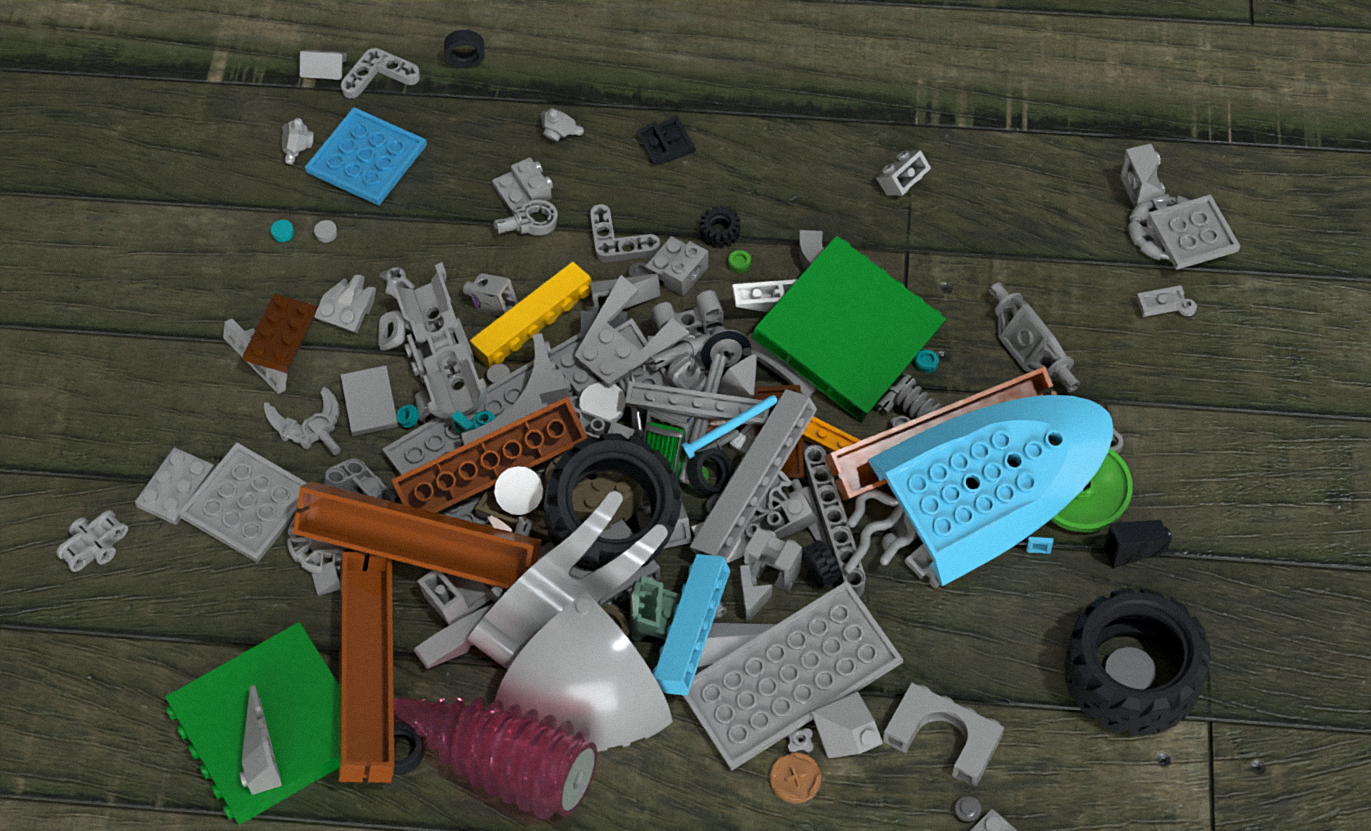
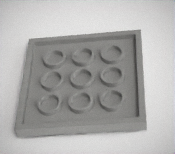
M236 442L180 510L179 516L258 563L295 517L296 512L300 511L297 508L300 487L307 484V482Z

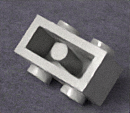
M920 150L902 151L896 156L897 159L893 163L882 168V173L876 179L887 196H901L905 194L913 184L922 179L923 175L931 169Z

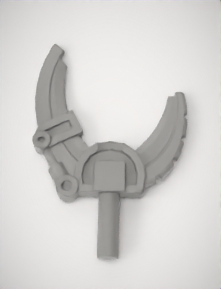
M323 387L320 392L323 398L322 413L314 414L312 417L304 420L302 425L288 417L284 419L276 411L275 407L270 406V403H264L266 417L272 427L280 433L283 441L291 439L295 443L301 444L303 449H309L312 443L322 440L333 455L340 453V447L329 435L330 432L335 430V424L340 413L339 405L334 394L326 387Z

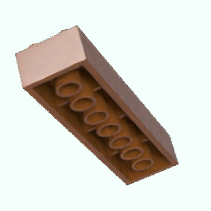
M567 396L406 472L391 481L403 505L436 513L495 485L500 474L507 469L516 466L529 469L573 448L576 443L586 439L587 435Z

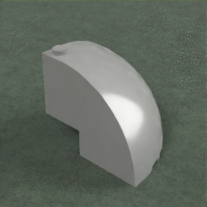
M584 592L556 614L526 644L506 672L497 691L494 705L495 714L517 732L521 731L530 736L533 741H542L553 745L554 748L569 751L590 748L593 752H599L623 745V747L630 746L631 742L644 737L647 739L673 723L668 703L649 667L619 626L587 592Z

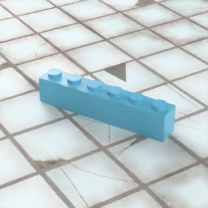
M696 554L694 563L689 567L688 580L682 587V597L679 604L675 607V616L672 625L668 627L665 645L660 649L658 665L654 667L652 672L663 693L688 696L730 573L724 556Z

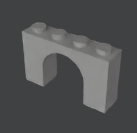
M911 683L884 731L883 742L907 753L916 734L925 724L933 721L949 722L962 732L966 742L954 765L952 776L976 788L1002 739L1004 727L992 718L986 719L978 715L972 708L955 704L947 696H939L931 692L924 685Z

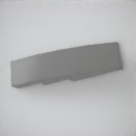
M495 603L456 621L415 647L414 652L428 669L467 653L470 646L473 645L467 638Z

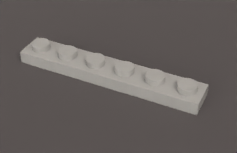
M629 381L625 406L729 421L763 400ZM770 408L743 424L764 426L765 420L769 416Z

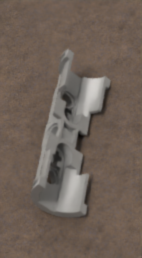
M441 262L435 265V276L431 279L432 282L413 290V288H401L394 283L388 286L390 294L397 299L403 317L410 321L416 342L422 343L427 340L432 351V356L423 359L428 376L423 375L431 398V402L427 403L429 410L437 417L451 418V415L457 410L463 415H467L479 408L488 396V389L484 378L480 380L478 378L465 342L462 341L457 344L453 336L454 328L457 327L458 322L445 285L447 274ZM433 311H439V315L436 318L429 319V315ZM452 365H454L455 375L450 371ZM457 382H464V385L461 389L453 390V387Z

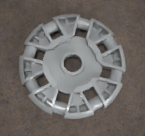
M1163 194V197L1154 198L1145 203L1141 202L1135 206L1129 217L1131 223L1128 225V231L1133 243L1141 248L1140 251L1157 260L1167 259L1169 262H1172L1166 250H1162L1163 245L1148 220L1149 210L1156 211L1166 208L1167 205L1173 206L1190 201L1189 199L1178 195L1176 198L1169 197V194Z
M294 517L288 529L290 538L287 540L288 549L294 561L300 562L301 567L308 572L320 573L323 572V566L328 564L325 563V558H333L336 572L340 574L342 552H350V548L292 534ZM311 550L312 553L307 556L305 553Z

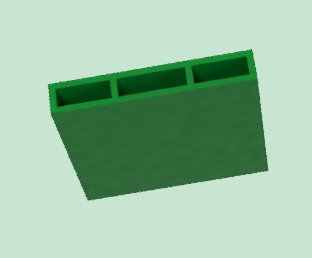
M836 235L755 327L751 338L862 423L875 408V405L885 396L888 389L895 384L915 360L919 352L925 348L940 330L946 318L942 316L940 311L926 304L920 296L909 291L902 282L896 281L883 268L872 263L865 254L859 253L851 247L848 241Z
M300 622L165 696L169 706L165 707L172 721L177 718L180 723L176 727L183 740L188 738L191 742V745L187 746L195 760L200 758L203 764L199 766L206 780L211 777L214 784L210 787L216 798L224 799L226 804L222 808L229 820L235 818L238 825L243 824L339 768V684ZM255 685L260 696L282 786L252 795L248 786L243 787L240 772L244 771L242 754L250 687Z

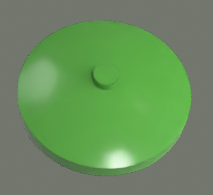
M1109 448L1108 454L1096 474L1084 489L1065 508L1056 514L1051 521L1067 530L1083 533L1103 530L1109 527L1110 524L1117 522L1129 506L1133 489L1131 473L1124 460Z

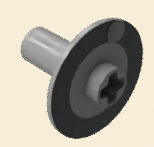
M717 326L712 329L711 336L702 346L701 360L704 366L710 370L714 354L725 355L726 363L722 374L725 375L730 367L751 355V345L748 338L741 332L726 330L723 326Z

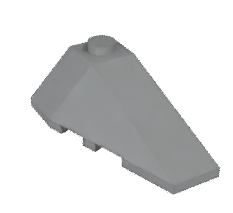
M255 685L250 687L242 754L244 771L240 772L243 787L248 786L252 795L282 786L260 696Z

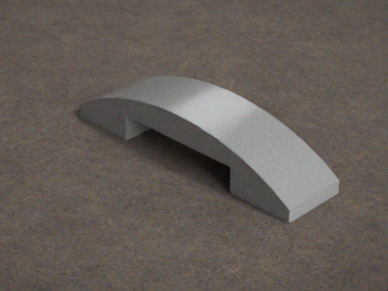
M753 333L747 336L751 345V355H757L756 360L789 382V385H800L801 394L811 397L818 390L752 339Z

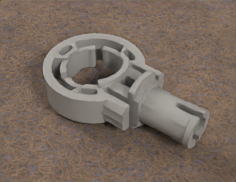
M531 200L526 202L521 209L514 210L512 217L494 220L495 231L497 234L516 230L521 234L546 235L555 229L558 213L556 208L545 200ZM540 209L542 210L541 213L545 214L548 220L539 223L534 221L530 215L535 212L538 213Z

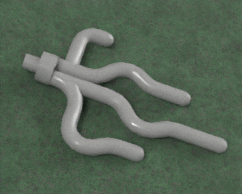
M871 489L857 496L855 511L847 521L849 527H855L865 512V502L869 498H875L886 505L895 507V509L886 520L869 523L862 530L860 545L844 567L846 574H851L870 547L871 534L893 527L903 513L906 533L889 545L880 558V563L882 565L889 564L900 548L909 545L913 541L916 530L896 497L889 496L877 489Z

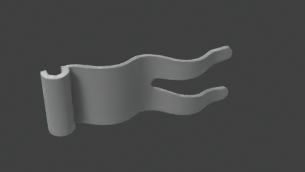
M611 491L577 530L538 560L504 593L481 619L467 640L508 670L533 636L580 595L587 592L598 602L631 577L666 538L668 534L666 526L663 524L655 525L641 539L612 561L580 579L571 578L568 573L569 570L598 538L623 501V495L619 491Z

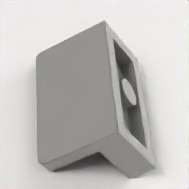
M300 51V77L342 79L343 62L347 61V52Z

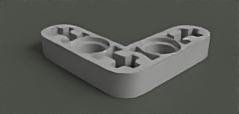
M371 48L365 52L342 80L341 89L346 98H356L378 72L404 84L413 85L420 80L419 68L415 64L383 50ZM390 64L398 65L395 69L387 68ZM360 71H368V74L364 76L358 75Z
M603 204L592 207L590 212L596 256L599 261L615 262L653 257L660 250V239L653 234L614 238L609 207ZM598 214L603 215L604 222L599 223ZM600 230H607L609 232L604 237L599 236L597 233ZM625 245H631L634 247V249L629 252L624 251L622 248ZM608 249L609 253H604L603 250Z

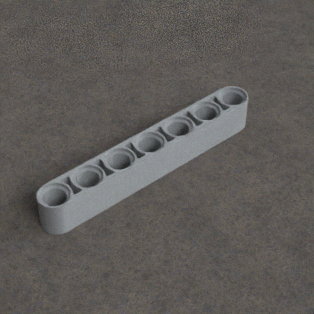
M812 445L804 452V470L812 490L829 548L832 552L831 554L839 565L838 569L841 572L839 581L840 584L846 581L848 583L852 581L858 582L859 584L850 585L858 597H861L865 590L866 580L861 561L851 574L844 572L846 564L843 561H849L857 550L850 527L847 524L848 520L834 482V477L831 475L824 458L826 452L821 446ZM829 499V500H832V501L826 502V501H823V500ZM835 519L838 522H831L829 520ZM837 540H843V541H845V542H844V543H838V542H836V541H837Z

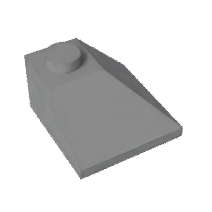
M857 691L811 710L827 758L860 754L883 744L875 720Z

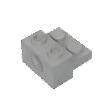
M671 236L645 266V270L649 274L658 273V277L664 282L665 288L684 297L709 267L708 251L691 241L685 244Z

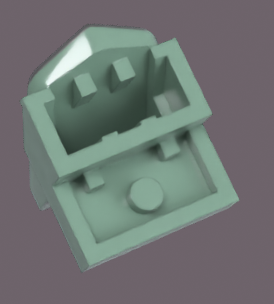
M642 576L639 581H634L630 591L629 624L631 639L639 642L645 636L651 635L666 640L669 625H672L675 607L680 602L681 594L663 589V583Z

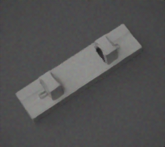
M231 318L224 322L223 338L243 358V353L255 330L252 328L244 331ZM247 362L277 394L286 391V373Z

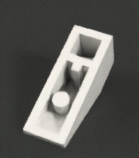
M798 279L733 284L735 305L739 308L769 313Z

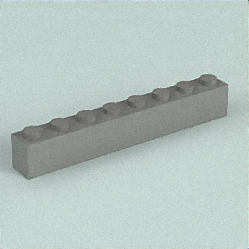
M786 389L778 399L774 410L765 420L758 436L754 438L752 446L742 458L741 464L734 475L731 476L722 495L718 497L716 505L706 517L702 528L693 538L690 548L695 554L724 556L725 560H727L817 411L809 396Z

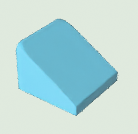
M1033 536L1026 538V552L1051 553L1053 538Z

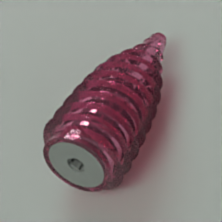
M398 697L394 701L395 715L406 724L415 728L419 736H425L428 747L433 751L438 750L440 760L446 765L452 764L457 775L463 777L468 775L472 785L476 787L484 785L489 795L495 796L500 794V797L506 804L517 803V806L523 812L533 810L538 819H548L555 813L564 817L569 816L580 805L589 789L597 763V747L595 743L591 742L588 728H583L574 735L573 724L570 721H565L556 728V718L553 715H548L539 723V713L537 710H529L522 717L520 705L514 704L504 712V705L500 700L494 701L485 709V701L482 697L476 698L469 706H466L464 697L457 698L453 704H446L444 698L438 702H430L425 699L417 700Z

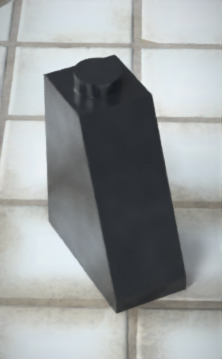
M1161 520L1112 523L1109 525L1104 550L1112 567L1116 568L1167 552L1172 536L1170 530L1164 527Z

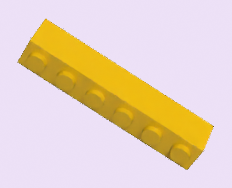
M571 262L470 340L473 355L487 368L494 364H501L513 351L519 350L526 341L533 338V335L539 334L544 327L554 323L557 317L571 310L579 300L586 298L591 293V277L574 262Z

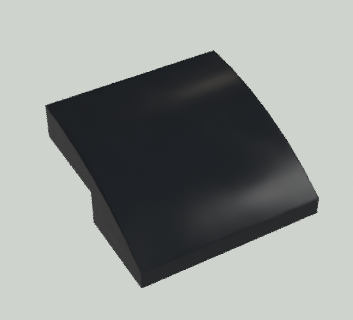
M677 115L659 125L654 121L637 131L654 165L667 163L696 151Z

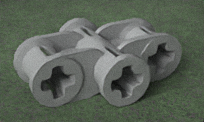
M112 510L105 511L90 524L86 518H79L69 528V533L72 537L59 546L56 554L60 559H64L69 564V569L72 572L80 571L95 558L99 564H106L116 553V549L112 545L126 535L128 527L116 519V514Z

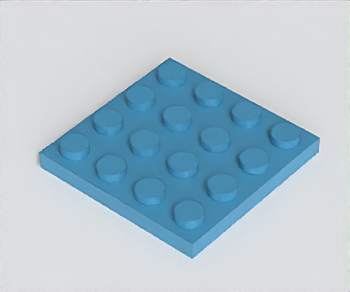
M353 107L305 166L306 173L380 206L427 146V142L422 137Z

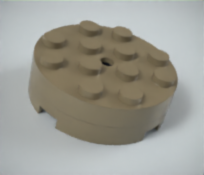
M565 452L557 455L549 464L544 477L545 490H547L555 465ZM614 471L597 472L584 478L574 488L572 492L574 511L579 521L583 524L611 491H619L623 495V501L604 528V530L611 529V523L622 518L624 521H627L637 512L642 503L643 488L634 479L623 473Z

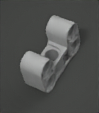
M712 290L702 292L697 296V307L678 314L674 312L672 305L668 302L656 305L652 310L653 326L656 334L671 318L676 320L695 338L705 333L711 334L713 328L723 326V310L716 292Z
M348 459L329 468L325 473L324 485L395 502L394 493L359 459Z

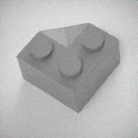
M1152 144L1129 148L1125 151L1120 178L1134 208L1141 202H1149L1154 198L1163 197V194H1165L1164 184L1159 182L1157 177L1160 155L1157 151L1155 152Z

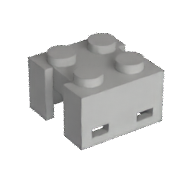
M757 527L744 550V565H750L751 574H756V580L760 579L767 565L780 570L774 587L789 593L801 571L802 547L793 540L788 539L784 542L778 539L774 532Z

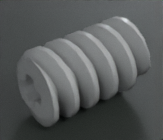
M908 384L896 399V405L902 408L905 413H909L912 419L942 408L940 403L933 407L935 399L932 397L926 401L928 393L923 392L920 394L922 388L917 386L912 389L913 384Z

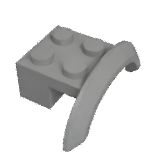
M432 570L417 581L427 601L448 625L468 616L490 600L496 603L503 594L501 587L451 574L445 576L442 572Z

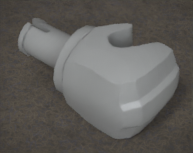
M686 352L671 363L667 375L677 388L703 392L707 376L704 373L700 374L698 363L694 364L691 371H686L692 360V357Z

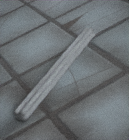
M714 354L703 392L717 394L726 363L725 355ZM696 417L689 444L706 434L709 418ZM685 455L679 476L680 482L684 484H690L687 476V464L690 459L687 455Z

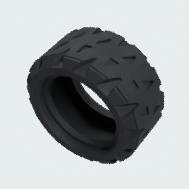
M620 433L600 434L599 438L588 437L576 443L573 449L565 452L555 465L545 494L543 505L544 523L548 528V536L556 547L582 525L573 507L572 492L574 488L584 478L602 471L619 472L634 479L644 489L650 502V522L639 533L628 538L607 539L598 536L590 548L576 562V565L595 571L625 552L655 525L663 524L666 526L668 534L642 566L648 565L667 545L680 517L682 500H680L681 488L676 473H672L670 462L658 449L654 452L648 442L634 436H630L628 439Z
M1131 588L1115 590L1111 592L1109 598L1103 595L1098 597L1087 606L1084 614L1081 613L1073 627L1065 660L1067 672L1065 679L1070 694L1077 697V706L1089 718H1099L1100 726L1118 733L1129 730L1128 735L1146 736L1155 730L1161 733L1176 726L1195 707L1209 672L1208 668L1211 659L1210 645L1206 641L1205 630L1195 615L1191 617L1188 608L1173 597L1169 601L1164 598L1162 593L1141 588L1140 593H1136ZM1116 636H1143L1159 644L1169 654L1175 666L1176 677L1169 683L1153 689L1128 687L1113 679L1105 671L1099 661L1097 649L1105 641Z

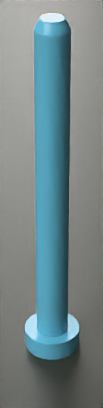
M771 395L692 443L688 444L686 441L681 446L688 458L691 459L695 456V451L775 405L778 400L775 395Z

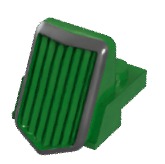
M648 422L645 426L642 440L648 442L654 452L658 449L670 462L672 473H676L680 482L679 476L686 455L681 444L685 443V431L681 428Z

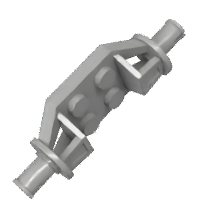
M1000 282L994 284L991 287L992 289H989V292L999 303L995 308V314L998 316V338L1024 371L1032 372L1050 363L1051 366L1046 368L1051 381L1059 379L1068 392L1076 390L1080 382L1070 372L1074 365L1073 359L1066 356L1054 335L1031 306L1023 300V296L1020 293L1009 295ZM1013 314L1014 317L1009 322L1008 315Z

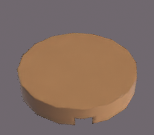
M790 753V755L778 758L772 766L770 773L771 787L775 794L785 802L794 804L804 803L812 799L820 789L821 771L816 761L806 754Z

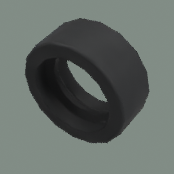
M461 29L453 31L445 38L444 57L450 65L457 68H471L480 64L484 59V40L477 32ZM462 45L475 48L473 51L466 53L453 50Z
M716 448L696 452L695 456L687 464L689 483L694 490L703 495L722 492L734 472L732 461L728 455ZM705 458H710L717 466L718 480L716 485L712 486L704 478L702 465Z
M400 722L394 723V738L405 736L412 739L414 751L403 760H394L393 774H405L414 770L421 763L424 756V744L419 731L410 724Z

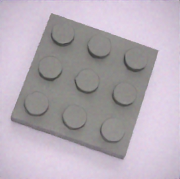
M1211 194L1152 211L1148 214V220L1176 270L1239 252L1240 245Z

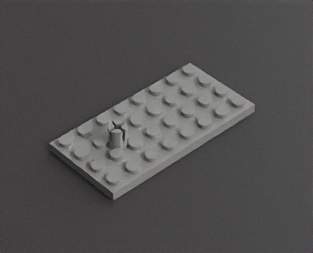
M846 581L696 674L688 696H682L732 771L813 720L811 710L861 690L902 664L903 659L851 585Z

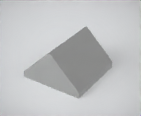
M752 354L730 367L720 381L717 394L752 399L755 389L757 355Z

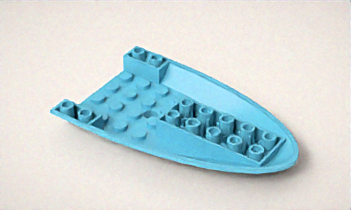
M1064 395L1026 397L984 407L940 423L868 459L878 479L880 481L886 479L933 559V562L930 564L931 569L941 586H944L1014 547L1065 508L1096 474L1108 454L1113 438V423L1106 409L1088 399ZM1055 439L1058 446L1050 444L1049 440ZM1007 460L1015 461L1017 463V467H1011L1008 464ZM966 479H975L978 482V488H968Z

